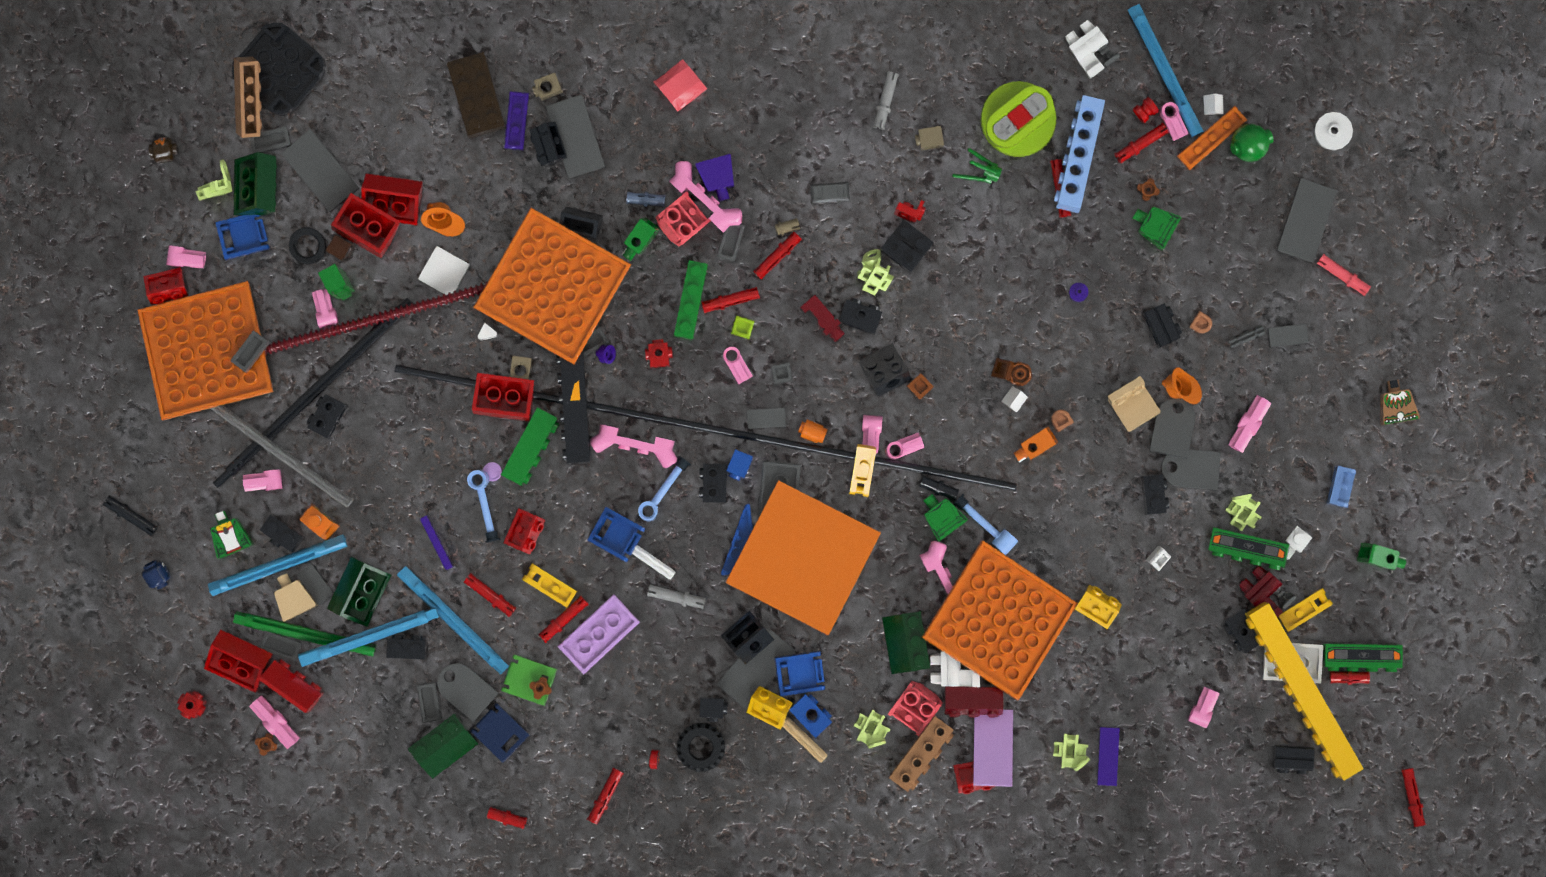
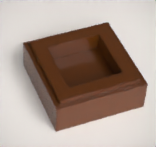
M335 234L325 251L343 261L352 244Z
M996 358L991 376L1009 381L1015 362Z

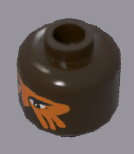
M169 137L153 139L152 144H149L150 158L154 159L156 163L172 162L175 155L178 154L177 143H173Z

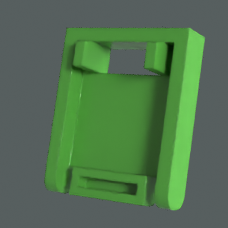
M513 654L512 658L519 661L518 664L510 663L504 680V684L510 687L509 689L502 687L501 691L545 706L548 695L542 696L541 699H535L534 692L530 689L529 685L531 682L538 681L542 675L549 677L547 683L551 688L557 669Z

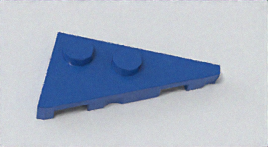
M750 504L744 506L721 575H729L753 530Z

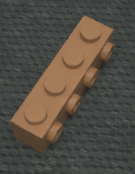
M253 56L234 58L236 133L241 138L260 137V130L262 129V121L260 119L261 101L259 99V92H261L259 81L260 63Z
M934 716L895 767L889 778L907 792L909 789L913 791L920 782L917 779L921 773L925 775L930 769L931 765L929 763L932 758L936 760L943 751L940 748L944 742L948 744L953 738V729Z

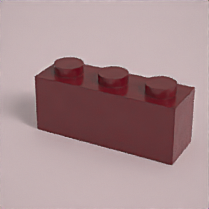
M945 687V715L950 717H959L960 715H968L969 717H979L980 715H987L991 718L999 717V715L1003 714V691L997 687Z

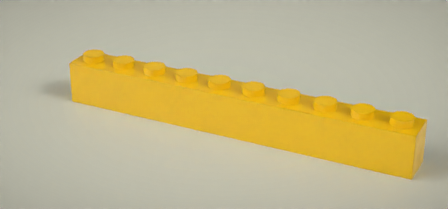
M1263 602L1245 613L1247 617L1245 621L1251 630L1254 629L1257 643L1265 648V657L1270 663L1273 662L1276 676L1279 679L1282 678L1285 683L1283 686L1284 690L1289 696L1292 695L1295 709L1298 712L1301 711L1304 716L1302 721L1308 729L1312 730L1314 742L1317 745L1320 744L1323 750L1321 752L1323 758L1331 763L1332 768L1330 769L1333 775L1345 781L1363 770L1364 768L1270 604Z

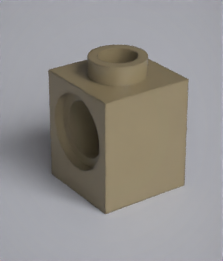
M555 73L534 80L535 86L532 88L535 96H540L541 101L563 93ZM550 83L552 88L550 91L544 92L541 90L542 85Z
M941 126L918 129V135H915L916 146H920L921 151L943 147L944 141Z
M512 356L509 377L530 380L533 359ZM518 366H525L526 373L523 376L516 374Z

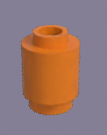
M807 419L806 423L802 421L798 432L801 433L800 437L814 443H823L828 429L823 428L824 425Z

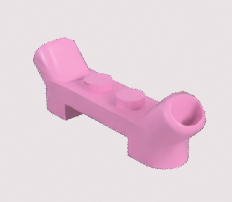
M680 161L675 164V175L669 182L682 194L690 190L713 212L709 219L723 233L729 226L742 223V211L739 208L720 209L718 207L720 202L713 196L709 198L705 195L706 189L699 183L695 185L692 182V164L690 162Z
M600 424L598 434L590 438L589 441L596 453L602 452L613 444H618L619 449L630 451V447L638 449L637 453L645 455L653 452L663 468L672 466L678 459L673 452L675 441L656 437L655 443L651 444L618 436L619 428Z
M932 541L928 551L919 556L927 572L935 569L948 595L953 587L949 580L952 576L948 568H943L942 566L947 546L946 544Z

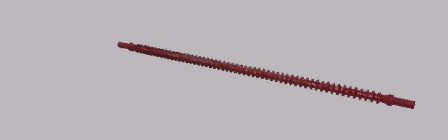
M480 283V286L476 284L475 287L472 288L470 286L469 289L465 287L463 291L459 289V292L454 290L452 294L451 292H448V295L444 293L443 296L440 297L438 295L437 298L433 296L431 300L427 298V301L422 299L420 303L419 301H416V304L412 302L411 305L408 306L406 304L405 307L401 305L399 309L395 307V310L390 308L388 312L384 310V313L380 311L377 315L376 313L373 316L369 314L367 318L363 316V319L358 317L356 321L352 319V322L348 320L347 323L342 322L341 325L337 323L336 326L331 325V328L326 326L324 330L320 328V331L316 329L315 332L310 331L309 334L305 332L304 335L299 334V337L294 335L293 338L288 337V340L284 338L283 341L278 340L277 343L273 341L264 350L265 355L267 353L272 354L273 351L275 353L278 350L283 351V348L288 350V347L293 348L294 345L298 347L299 344L304 345L305 342L309 344V341L315 342V339L320 341V338L325 339L326 336L330 338L331 335L336 336L337 333L341 335V332L347 333V330L352 332V329L357 330L358 327L362 329L363 326L368 327L369 324L373 326V323L379 324V321L384 323V320L389 321L390 318L394 320L395 317L400 318L401 315L405 317V314L411 315V312L416 314V311L421 312L422 309L426 311L427 308L432 309L433 306L437 308V305L443 306V303L448 305V302L453 303L454 300L458 302L459 299L464 300L465 297L469 299V296L475 297V294L480 296L486 284Z

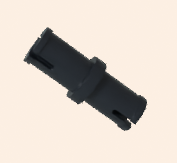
M924 475L919 484V487L935 492L934 494L937 496L940 494L950 498L955 501L959 489L945 485L943 481L938 482Z

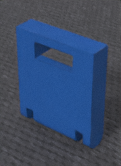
M242 215L215 222L225 260L270 249L269 245L262 246L261 244L268 242L263 219L255 220V217L262 215ZM230 230L234 247L230 248L226 247L223 232Z
M605 507L587 541L628 562L629 559L624 554L632 555L642 537L637 531L644 532L645 528ZM606 519H609L612 523L602 538L598 534Z
M820 651L774 657L780 696L825 690V685H817V683L825 682L822 659H813V657L821 655ZM787 667L789 684L783 685L781 668Z

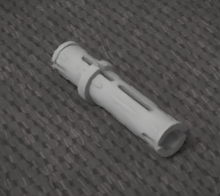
M887 71L879 106H876L877 114L873 124L874 128L885 129L887 116L891 112L890 105L895 85L899 76L897 73L893 74V72Z
M649 585L647 596L680 603L684 607L688 605L704 609L705 597L689 594L690 592L682 593Z

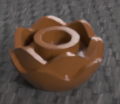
M1016 362L1014 363L1010 381L1014 385L1024 386L1032 378L1031 368L1028 364Z

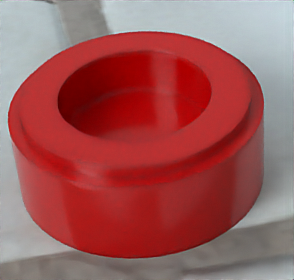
M651 750L649 759L650 769H658L660 750Z

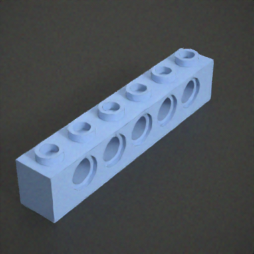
M1085 95L1082 96L1081 101L1077 100L1075 112H1078L1076 119L1073 118L1071 129L1074 130L1073 136H1069L1066 146L1070 149L1068 155H1064L1062 165L1065 166L1064 173H1060L1058 180L1061 188L1060 191L1056 190L1054 201L1057 202L1056 208L1075 213H1079L1105 100ZM1087 114L1092 120L1085 121L1082 115ZM1083 132L1088 138L1081 139L1078 133ZM1080 150L1084 156L1077 157L1074 151ZM1076 168L1079 171V175L1071 174L1070 169ZM1066 187H1073L1075 189V193L1067 192Z

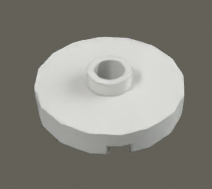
M1337 112L1324 114L1318 119L1314 128V135L1318 144L1323 148L1333 151L1346 146L1351 140L1353 133L1352 124L1349 119ZM1331 128H1336L1337 133L1332 134Z

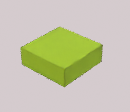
M736 315L731 334L750 339L755 321Z

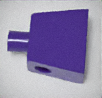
M727 154L695 163L708 194L716 192L719 202L730 199L727 188L734 187L731 155Z

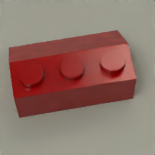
M365 174L361 188V199L394 217L401 223L418 225L423 182Z
M350 193L332 222L331 228L334 232L382 259L401 222Z
M477 373L472 413L530 421L535 381Z
M220 630L210 646L204 669L256 693L261 684V681L258 679L269 667L273 654Z
M283 659L280 661L274 660L258 680L304 713L311 712L324 694L320 691L322 687L313 681L312 683L306 681V676L300 671H292L289 668L291 665Z

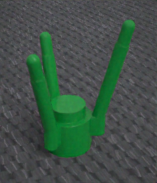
M968 148L967 150L988 164L984 166L973 160L970 161V164L984 170L983 175L986 178L963 174L952 175L954 178L982 181L991 184L992 181H998L1002 168L997 167L998 164L991 162L976 151Z

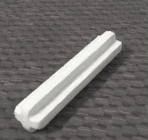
M637 545L632 553L634 556L666 578L672 579L675 574L673 569Z

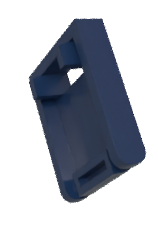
M496 703L494 706L499 711L496 713L491 708L476 724L480 731L477 732L474 728L470 731L504 763L530 734ZM515 734L519 740L506 752L502 746Z

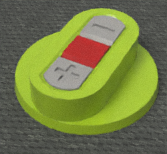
M1015 81L999 86L991 92L982 107L981 127L985 138L993 148L1008 156L1025 157L1039 152L1050 142L1056 129L1057 116L1050 93L1044 88L1028 82Z

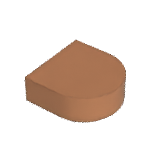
M1198 311L1189 328L1200 334L1207 333L1212 327V320L1208 315Z
M1057 410L1051 416L1052 425L1057 432L1074 423L1069 413L1065 410Z

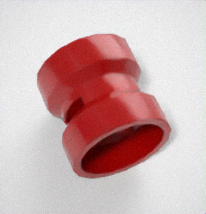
M1147 97L1141 105H1136L1133 111L1138 119L1145 123L1149 120V116L1156 115L1159 109Z

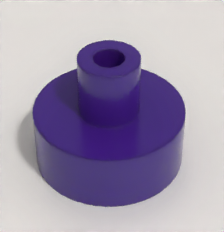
M1075 283L1069 289V297L1075 302H1082L1088 296V288L1083 283Z
M603 344L596 350L595 354L601 363L611 364L615 360L616 350L612 345Z

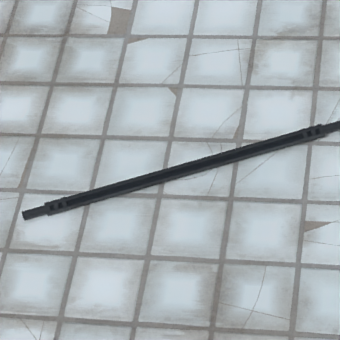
M406 298L397 308L399 309L401 305L405 307L406 304L409 306L412 302ZM395 317L394 320L390 318L389 321L384 320V323L379 321V324H376L280 415L262 435L268 437L267 440H272L399 318ZM253 441L225 468L226 470L213 484L219 488L231 475L234 476L263 448L262 445Z

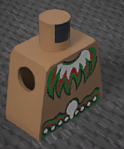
M1399 380L1387 381L1389 393L1380 394V424L1387 425L1420 419L1410 389L1400 391Z

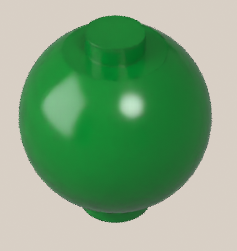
M1245 124L1234 132L1230 149L1239 159L1246 162H1255L1266 155L1269 144L1273 143V135L1269 129L1264 130L1259 125Z

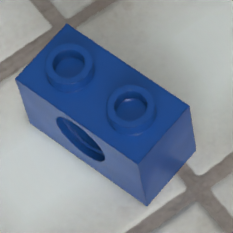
M735 449L726 470L730 473L729 477L740 481V478L745 479L753 456Z
M804 694L789 711L816 738L832 723L830 720L832 716L825 708L821 710L817 706L819 702L811 694L809 696ZM809 709L817 711L816 719L809 720L806 717Z

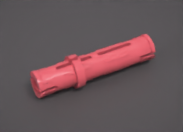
M1325 254L1317 262L1321 267L1345 282L1347 287H1352L1363 296L1371 288L1370 285L1359 279L1357 274H1352Z

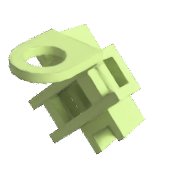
M220 160L224 179L198 187V191L195 192L199 201L232 192L231 176L224 160Z
M879 249L870 250L864 254L862 259L863 267L861 271L858 270L857 278L865 281L862 290L874 296L879 289L886 291L894 276L888 274L891 266L888 265L886 269L879 266L882 255Z
M1252 494L1232 497L1231 503L1225 510L1233 516L1229 523L1240 531H1243L1246 525L1254 529L1258 519L1262 518L1255 513L1260 502L1251 499Z
M874 710L871 711L868 717L860 713L857 722L854 724L856 728L861 730L857 741L864 742L868 748L885 744L884 738L887 732L890 731L888 727L882 725L885 716L876 713Z
M1064 734L1063 742H1054L1053 756L1062 757L1061 768L1069 767L1073 768L1074 771H1078L1090 761V758L1086 756L1088 745L1078 744L1079 735Z

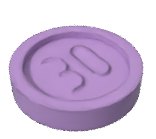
M490 462L484 466L483 470L489 475V481H497L501 477L502 469L499 464Z

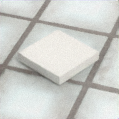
M436 246L418 280L443 294L448 295V292L452 294L454 290H457L470 264Z

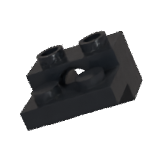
M903 219L880 251L911 274L934 242Z
M893 343L859 361L877 397L912 380L909 370Z
M748 611L721 635L745 665L775 640L751 611Z

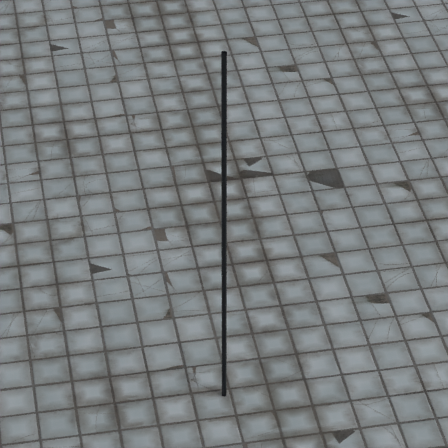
M401 365L395 366V372L470 387H475L476 384L474 379ZM534 391L533 399L563 404L559 403V396ZM587 401V409L850 460H855L856 456L854 452ZM875 457L874 460L876 465L1016 491L1017 487L1016 483Z

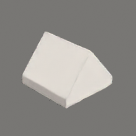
M1210 94L1203 96L1204 115L1223 114V95Z
M484 323L478 334V339L481 341L498 337V333L486 323Z
M1012 386L1001 402L1017 413L1028 397L1022 391Z
M1157 546L1146 561L1156 570L1160 571L1171 556L1164 548Z

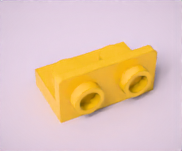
M1089 585L1075 610L1108 629L1119 613L1122 604L1115 597H1109L1104 594L1100 588Z
M759 686L750 699L746 713L781 730L793 703Z

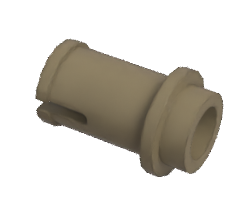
M797 218L782 223L778 221V224H775L776 233L781 236L788 232L800 230Z

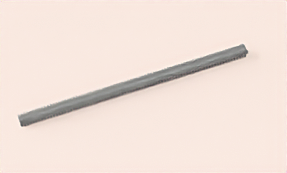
M222 405L210 408L241 430V432L243 431L248 437L262 445L266 450L277 456L281 461L283 460L285 464L302 474L306 479L308 478L310 482L321 488L325 493L327 492L328 495L346 508L353 502L352 498L349 499L350 497L346 496V494L344 495V493L342 494V491H338V488L336 490L335 486L330 485L331 483L327 482V480L324 481L325 479L321 478V476H317L316 472L313 473V470L305 467L306 465L302 464V462H297L298 459H294V456L292 458V455L289 453L286 454L287 451L283 450V448L281 449V447L278 448L279 446L275 445V443L273 444L272 440H267L268 437L262 435V433L259 434L260 432L256 431V429L254 430V427L252 429L251 425L243 421V419L241 420L237 415H233V412L228 410V408Z

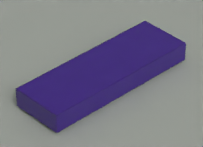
M510 91L505 149L524 151L529 93Z
M429 516L422 517L420 521L445 570H450L454 566Z
M1100 727L1097 785L1117 786L1120 728Z

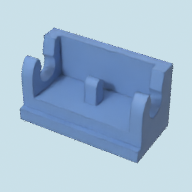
M1335 466L1327 504L1348 508L1356 470Z

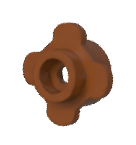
M1151 178L1137 186V190L1143 195L1142 199L1145 201L1160 193V190L1154 184L1155 181Z
M541 677L538 681L531 682L529 685L530 689L534 692L535 699H541L542 696L549 695L552 692L545 677Z
M266 733L264 737L255 740V744L260 750L259 753L263 756L267 755V752L277 749V744L274 743L273 735L270 733Z

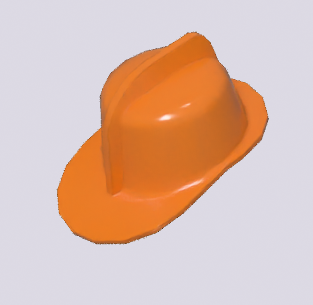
M443 202L429 203L427 210L421 216V222L425 227L445 236L454 237L460 235L465 229V222L462 217L452 212L450 207Z
M1180 367L1175 368L1172 374L1162 381V385L1166 388L1170 397L1183 399L1190 404H1198L1201 401L1202 390L1198 381Z

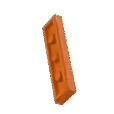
M1234 106L1177 157L1190 171L1244 124L1247 119Z

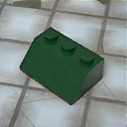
M256 152L234 159L233 215H266L275 212L276 156Z
M351 556L327 609L341 617L367 627L392 575Z
M921 611L882 617L891 674L929 669L930 663L926 640L922 638L924 628Z
M455 713L408 748V751L433 779L479 743Z

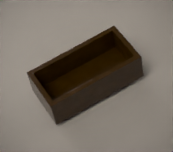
M484 52L447 62L469 139L505 129V122Z

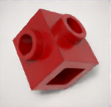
M663 339L652 340V344H648V349H645L646 360H650V368L670 367L669 358H673L672 346L668 347V343H664ZM657 351H662L661 356L655 355Z
M195 690L193 692L189 691L180 696L177 702L179 704L177 709L187 719L201 717L206 709L204 705L207 701L203 699V695ZM189 701L193 703L192 709L187 707Z

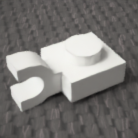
M1298 526L1293 529L1285 540L1290 545L1287 560L1292 557L1295 550L1301 553L1312 539L1310 535Z

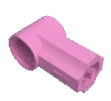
M1169 102L1160 107L1159 116L1163 119L1173 141L1189 134L1179 114V108L1175 103ZM1166 107L1173 109L1171 117L1165 114Z
M169 246L166 265L204 269L206 252Z
M327 289L312 292L319 329L339 324L336 310L333 308Z
M735 347L726 348L722 357L738 385L753 377L740 351ZM729 350H733L737 354L734 361H729L726 357V353Z
M863 415L862 445L875 446L876 453H878L883 416Z
M915 433L891 442L886 446L885 454L889 459L895 460L923 449L922 438L919 433ZM893 445L899 448L897 456H893L890 453V447Z
M281 470L263 471V473L243 475L245 492L283 489Z
M1203 687L1197 704L1193 706L1188 721L1207 728L1219 693Z

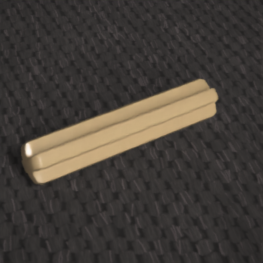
M786 717L783 728L818 762H823L827 754L795 722Z

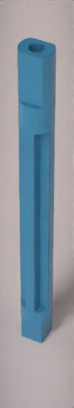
M1140 4L1128 9V12L1175 104L1178 106L1179 113L1191 137L1204 132Z
M342 534L208 584L209 592L212 596L343 549L348 547L346 538Z
M407 566L397 574L431 609L436 607L439 617L500 675L509 667L488 644Z
M436 607L426 611L422 610L300 653L298 658L301 666L304 667L426 624L428 621L438 618L439 615Z

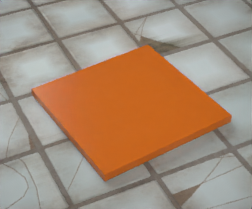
M530 208L473 308L575 365L631 264L535 209Z
M248 281L137 310L161 420L274 392L265 351H263L247 373L230 361L253 330L261 335Z
M778 480L726 584L829 636L881 532Z
M982 540L922 635V638L1006 694L1019 700L1078 603Z

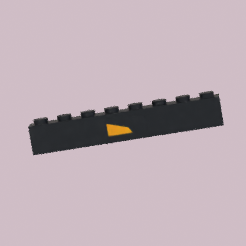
M582 351L575 365L556 355L557 365L561 366V373H557L558 384H562V392H559V403H563V411H560V421L564 422L565 430H561L562 441L566 443V449H562L563 461L567 460V465L590 464L584 354Z

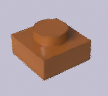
M921 373L907 385L909 390L919 400L934 387Z

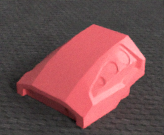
M683 59L664 75L653 81L677 112L707 90L702 81Z
M687 191L655 217L659 228L671 242L679 247L711 221L697 207Z
M911 681L888 715L894 716L915 731L917 736H920L943 702L937 694L923 684Z

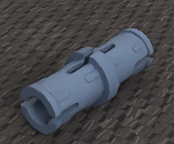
M627 192L626 204L643 205V207H647V205L665 207V195L648 194V192Z

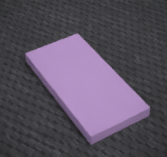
M613 594L557 647L584 675L640 621Z
M1003 710V714L995 718L988 717L987 715L974 717L973 786L1012 787L1013 710Z

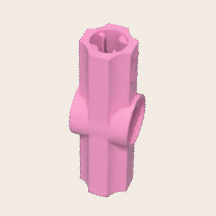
M1256 395L1248 411L1241 417L1237 425L1238 428L1229 441L1228 445L1241 453L1244 452L1250 439L1260 428L1261 420L1271 405L1268 400Z
M262 695L249 706L262 720L263 726L272 735H275L286 749H289L300 739L287 724L286 718L278 710H275Z

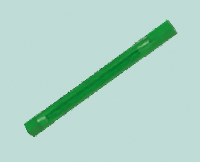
M236 611L233 623L244 625L245 627L321 645L345 638V636ZM369 643L349 650V652L374 656L377 645Z

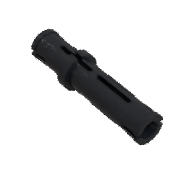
M110 495L106 498V502L103 503V506L115 512L117 517L124 518L151 537L158 528L157 525H154L128 508L127 504L120 503Z

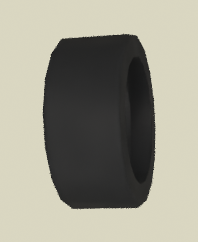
M303 227L291 235L289 251L298 262L314 264L325 254L326 241L317 230ZM303 235H312L319 243L318 251L311 257L301 256L296 249V243Z

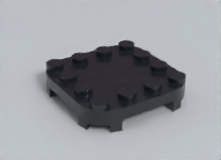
M274 22L265 24L238 57L253 56L260 63L259 81L261 92H259V99L261 105L275 115L285 116L294 111L324 75L326 65L320 54L283 23ZM233 61V63H232V75H233V79H234V61Z

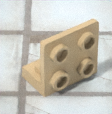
M1141 376L1108 395V402L1128 432L1160 414V409L1145 388V382Z

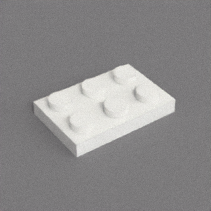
M1292 643L1314 683H1321L1323 645ZM1264 654L1262 680L1283 681L1282 678L1279 679L1276 676L1273 662L1270 663Z

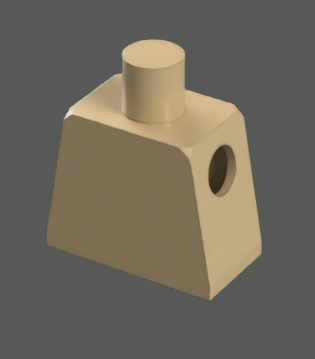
M287 573L277 578L281 589L275 591L274 595L283 622L318 605L300 580L292 583Z

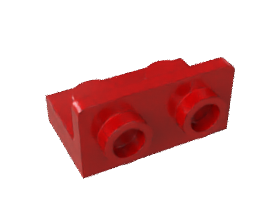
M921 200L917 210L913 209L914 206L908 202H899L894 215L915 224L916 220H921L926 207L923 206L925 201Z
M181 267L143 276L146 296L151 305L188 296Z
M518 508L503 543L524 553L531 554L536 546L537 538L544 528L545 519Z
M974 761L953 765L958 793L970 794L975 790L981 789L986 791L995 786H973Z

